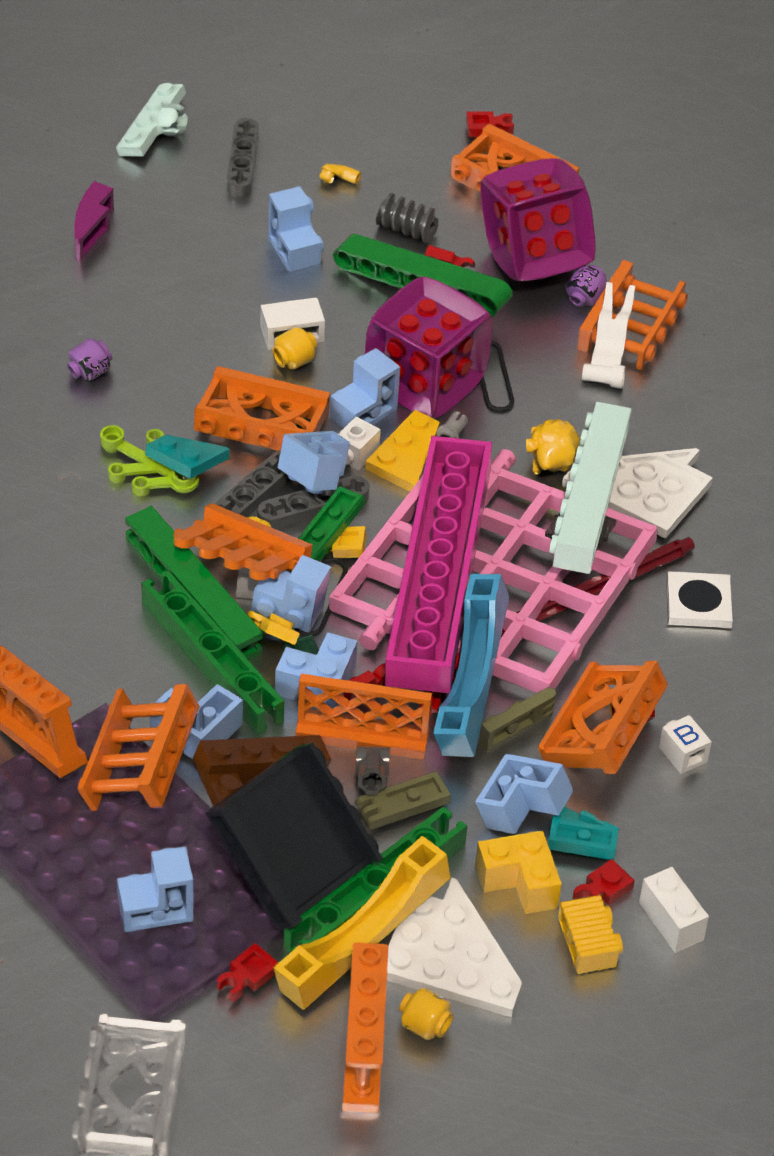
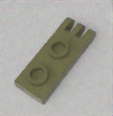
M545 688L524 701L515 702L508 710L499 715L488 717L481 725L479 745L488 752L552 716L556 697L555 689Z
M435 771L384 788L379 791L378 795L360 796L356 799L355 804L361 810L363 818L367 819L366 823L369 828L375 829L449 804L451 794L438 772Z

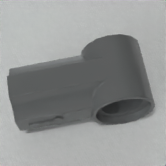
M357 746L355 775H358V787L362 788L366 795H378L380 790L386 788L389 775L390 747Z

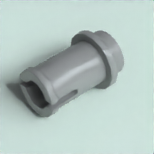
M453 412L447 422L439 426L436 436L459 439L460 432L468 424L466 415L463 414L459 420H456L461 412Z

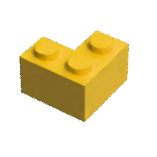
M543 831L477 842L475 868L483 893L516 887L525 914L558 909L562 884Z

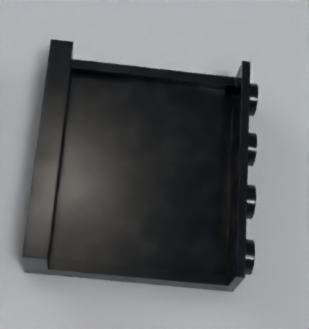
M313 742L295 747L205 812L276 930L293 928L302 921L300 916L332 891L368 864L383 860L378 851V843L367 833L361 823L360 813L354 806L350 805L343 793L344 789L341 782L332 775L326 765V758L323 752L315 747Z

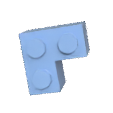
M300 186L269 194L268 238L289 272L321 264V252L324 251L323 240L320 235H316L311 223V213L314 211L312 199L310 196L305 195Z
M377 348L365 355L359 356L354 361L353 383L337 390L331 396L330 418L345 428L355 417L373 425L396 411L398 406L400 366Z
M334 431L284 434L277 468L286 473L289 479L305 486L308 492L321 494L325 490H337L339 476L344 475L350 442Z
M302 555L291 573L283 571L279 573V578H268L258 582L254 589L251 610L266 617H270L271 613L276 614L294 623L293 628L309 633L324 608L331 566Z
M327 632L317 655L286 647L276 668L275 691L281 697L298 701L301 673L349 680L356 667L358 640ZM307 686L316 696L323 693L320 688ZM332 698L324 701L331 708L339 706Z
M218 684L198 702L200 707L183 753L192 759L200 740L228 739L242 726L243 699ZM170 688L155 703L167 702L172 695L173 689ZM163 716L150 717V727H158Z
M505 754L475 803L487 829L516 834L530 810L559 816L572 795L573 789L563 764Z
M186 846L164 848L151 852V873L132 874L127 877L117 878V897L124 932L193 921V876Z

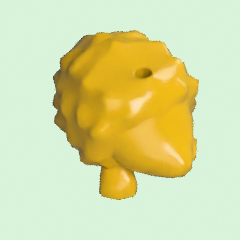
M548 419L543 424L531 428V438L526 439V449L528 453L532 452L535 458L533 459L534 475H540L543 470L553 473L558 471L566 472L575 463L580 438L574 426L568 421Z

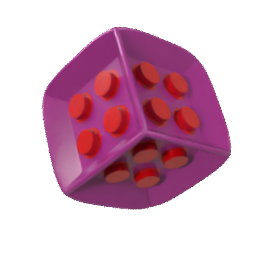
M540 159L501 169L482 178L480 187L481 204L488 244L495 261L509 277L516 281L538 280L581 268L594 261L596 242L589 194L581 176L568 163L561 159Z
M419 277L401 288L375 312L366 332L365 354L377 348L399 365L398 404L412 412L417 410L435 419L456 406L479 384L488 367L491 350V316L479 303L452 287L432 278Z

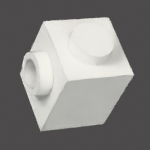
M355 417L338 433V435L350 442L346 465L358 471L365 465L366 460L380 446L381 429Z

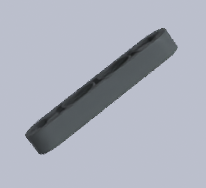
M249 118L240 119L234 125L227 175V191L235 197L247 196L252 191L259 125L255 120ZM244 131H248V132H249V133H248V136H246V135L243 136ZM240 147H248V148H251V149H249V150H240V149H238V148H240ZM244 164V165H247L248 167H246V168H239V167H236V165ZM238 179H243L242 184H237Z
M281 450L268 457L215 504L245 517L252 514L261 502L268 500L291 480L286 473L277 468ZM266 478L271 480L272 483L261 485L256 481ZM241 495H248L253 499L242 502L237 498Z
M351 476L338 481L337 488L341 486L365 496L366 502L368 501L370 485L365 478ZM304 489L265 500L258 506L257 517L268 521L271 528L274 529L314 519L326 503L320 498L327 495L332 496L336 490H325L321 494H315ZM300 503L306 505L307 508L296 510L292 506Z

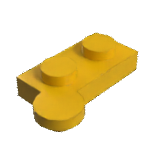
M249 610L247 615L253 618L252 621L259 629L293 645L296 644L300 633L292 629L294 623L273 613L267 618Z

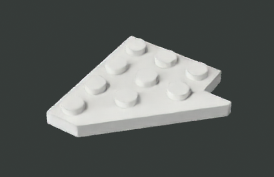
M697 448L621 456L608 508L657 526V535L666 539L711 487L713 477L691 467L699 457L700 450ZM571 470L563 477L562 487L567 488L568 480L570 481Z
M451 878L443 900L430 896L395 928L388 945L387 981L417 990L426 987L444 998L512 1018L522 989V981L458 880Z

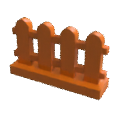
M213 503L205 506L203 521L198 519L194 521L193 526L184 530L180 528L174 530V545L176 547L190 548L196 546L199 548L198 554L200 557L205 559L222 557L224 558V566L232 570H238L243 567L250 569L249 577L254 580L262 581L268 578H279V573L285 570L292 572L302 555L311 558L312 544Z

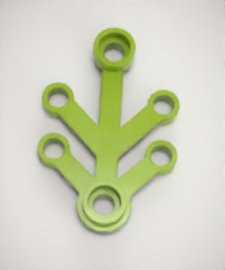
M108 425L101 430L100 443L107 452L114 453L120 451L139 462L131 464L112 463L108 467V478L111 482L121 483L129 475L152 473L163 475L162 477L147 478L145 476L135 477L132 480V492L136 496H146L149 494L150 489L171 487L177 492L187 493L198 487V475L189 479L146 456L145 451L124 440V430L121 427ZM159 429L147 431L146 444L156 440L153 438L158 439L164 436V433Z

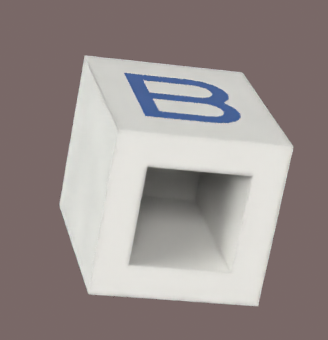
M688 715L679 720H672L662 727L659 749L678 772L683 774L708 762L712 741L691 716Z

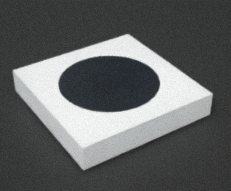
M668 571L669 625L732 627L730 575Z

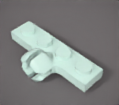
M164 83L157 87L116 148L119 156H144L159 134L180 136L184 133L188 125V116L185 113H178L185 109V107L179 104L186 94L183 84Z

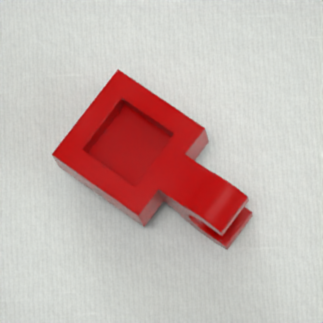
M428 245L425 256L463 268L466 266L475 268L476 266L475 261L469 257H458L454 252Z

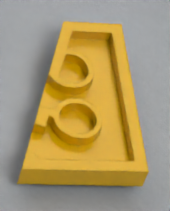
M414 410L366 460L365 469L410 492L421 476H423L431 436L437 435L436 431L440 426V422Z

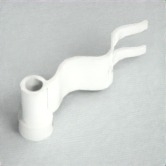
M607 282L604 303L598 320L595 349L591 364L584 363L582 381L610 384L611 388L623 389L626 366L620 364L624 353L627 324L632 311L635 286L629 285L624 305L616 318L612 319L613 283Z

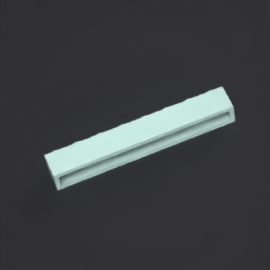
M596 402L594 412L587 413L585 429L582 431L580 446L577 448L575 463H573L570 481L568 480L560 517L558 516L555 534L551 539L549 553L555 554L553 567L586 574L591 573L628 433L632 408Z

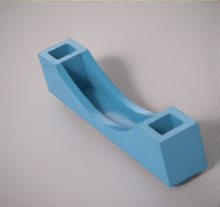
M470 574L464 599V631L459 666L451 691L446 700L439 706L433 732L443 756L474 757L510 598L501 574Z

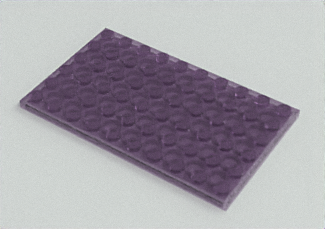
M106 703L72 723L77 746L86 752L88 761L108 713L109 706ZM144 741L124 742L119 754L148 752L151 748ZM25 750L0 765V867L148 1026L216 983L221 974L231 972L230 962L254 943L265 951L284 938V929L276 930L205 814L210 807L176 773L174 774L163 807L150 808L140 791L104 793L97 811H91L78 791L79 780L82 778L87 764L59 778ZM144 766L113 768L109 779L137 778L142 773ZM186 846L193 876V921L124 932L117 897V878L127 877L132 874L151 873V852L164 848Z

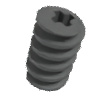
M390 193L387 199L382 202L376 216L377 225L382 224L383 227L387 229L392 228L393 231L398 233L402 231L403 235H412L414 239H422L427 244L434 238L439 221L438 218L434 217V208L431 207L425 214V205L420 204L417 210H414L415 201L410 200L407 206H405V198L402 196L395 203L394 193Z

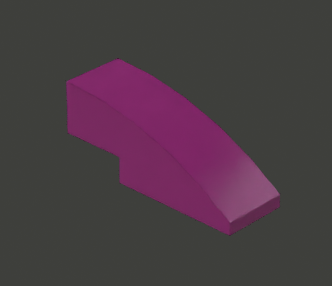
M96 181L85 192L75 216V257L80 262L109 230V215L114 210L113 188Z

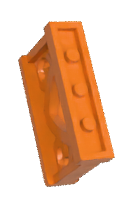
M488 124L483 128V133L461 153L455 154L452 157L450 176L452 179L481 193L482 178L498 171L497 166L508 168L540 159L561 158ZM565 161L579 174V167Z
M217 366L213 373L212 381L200 403L195 407L194 430L280 451L284 434L320 431L323 423L326 422L329 416L331 393ZM261 407L273 410L278 417L266 420L250 417L244 409ZM296 424L300 425L304 429L297 428Z
M0 646V730L59 778L87 764L86 752L77 746L68 707L72 705L71 698L4 646Z
M646 661L643 666L599 665L598 662H590L538 746L543 760L563 764V767L595 768L603 769L605 774H616L668 686L658 662ZM609 685H616V687L610 689ZM612 703L616 711L613 717L602 722L591 731L586 725V719L599 709Z

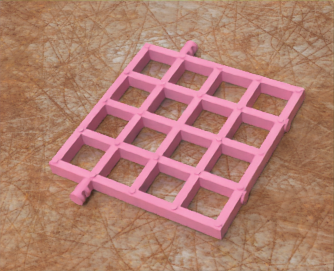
M502 449L491 463L481 528L502 535L506 539L493 556L476 550L473 571L480 574H501L504 583L532 593L519 613L508 609L506 611L503 625L505 633L500 638L492 675L538 693L548 687L555 689L574 660H579L582 649L628 581L635 578L639 565L657 540L658 527L612 509H607L603 529L635 540V543L624 559L596 550L591 570L611 576L598 596L562 583L570 570L556 568L552 565L547 574L543 576L512 564L510 561L523 544L549 553L551 539L555 533L539 528L536 525L549 508L560 512L566 492L510 472V467L516 462V457L510 450ZM423 476L329 596V609L331 611L368 625L359 637L361 645L368 650H375L386 633L391 635L399 593L386 610L352 596L367 577L400 590L404 569L380 559L394 541L409 546L413 525L408 523L416 513ZM498 489L532 502L520 520L486 508V505ZM549 600L558 602L557 604L585 614L572 634L535 620ZM522 638L559 652L545 673L508 659ZM460 640L458 648V653L460 654L462 649V640Z

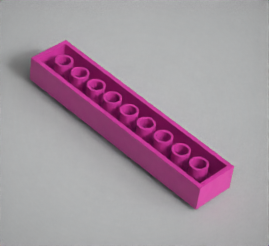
M431 436L385 660V686L450 693L464 620V599L470 574L473 571L491 472L492 442Z

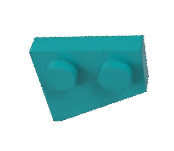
M166 434L146 444L145 455L191 479L228 460L230 448Z
M564 806L559 816L553 815L548 846L550 850L614 860L619 828L606 821L597 819L595 815L585 810L578 814Z

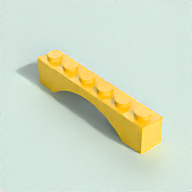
M421 836L397 858L380 887L355 915L328 935L313 942L297 946L274 967L279 991L302 1010H305L352 967V951L355 942L378 944L451 878L447 854Z

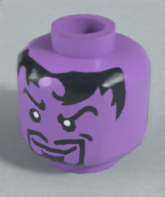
M595 265L576 269L566 284V291L571 303L577 307H593L606 287V274Z
M88 338L69 351L70 362L67 364V367L75 379L81 377L86 382H92L110 369V361L113 358L102 340L96 341L95 339Z

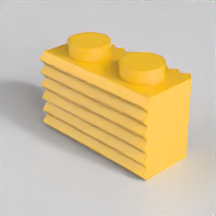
M601 895L560 902L558 920L577 974L615 968L619 954L623 952V943L620 934L613 932L611 927L613 925L612 911L609 905L604 906Z

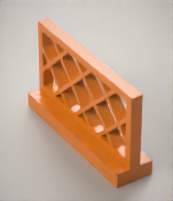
M301 673L299 680L298 723L295 736L320 735L325 745L356 750L357 746L390 747V755L424 760L430 730L429 720L432 693ZM307 686L320 688L323 693L316 696ZM341 693H352L356 697L348 700ZM332 698L339 706L331 708L324 701ZM374 698H385L389 702L380 705ZM364 703L372 710L364 714L357 706ZM406 703H420L423 706L413 710ZM397 708L404 715L396 718L389 711Z

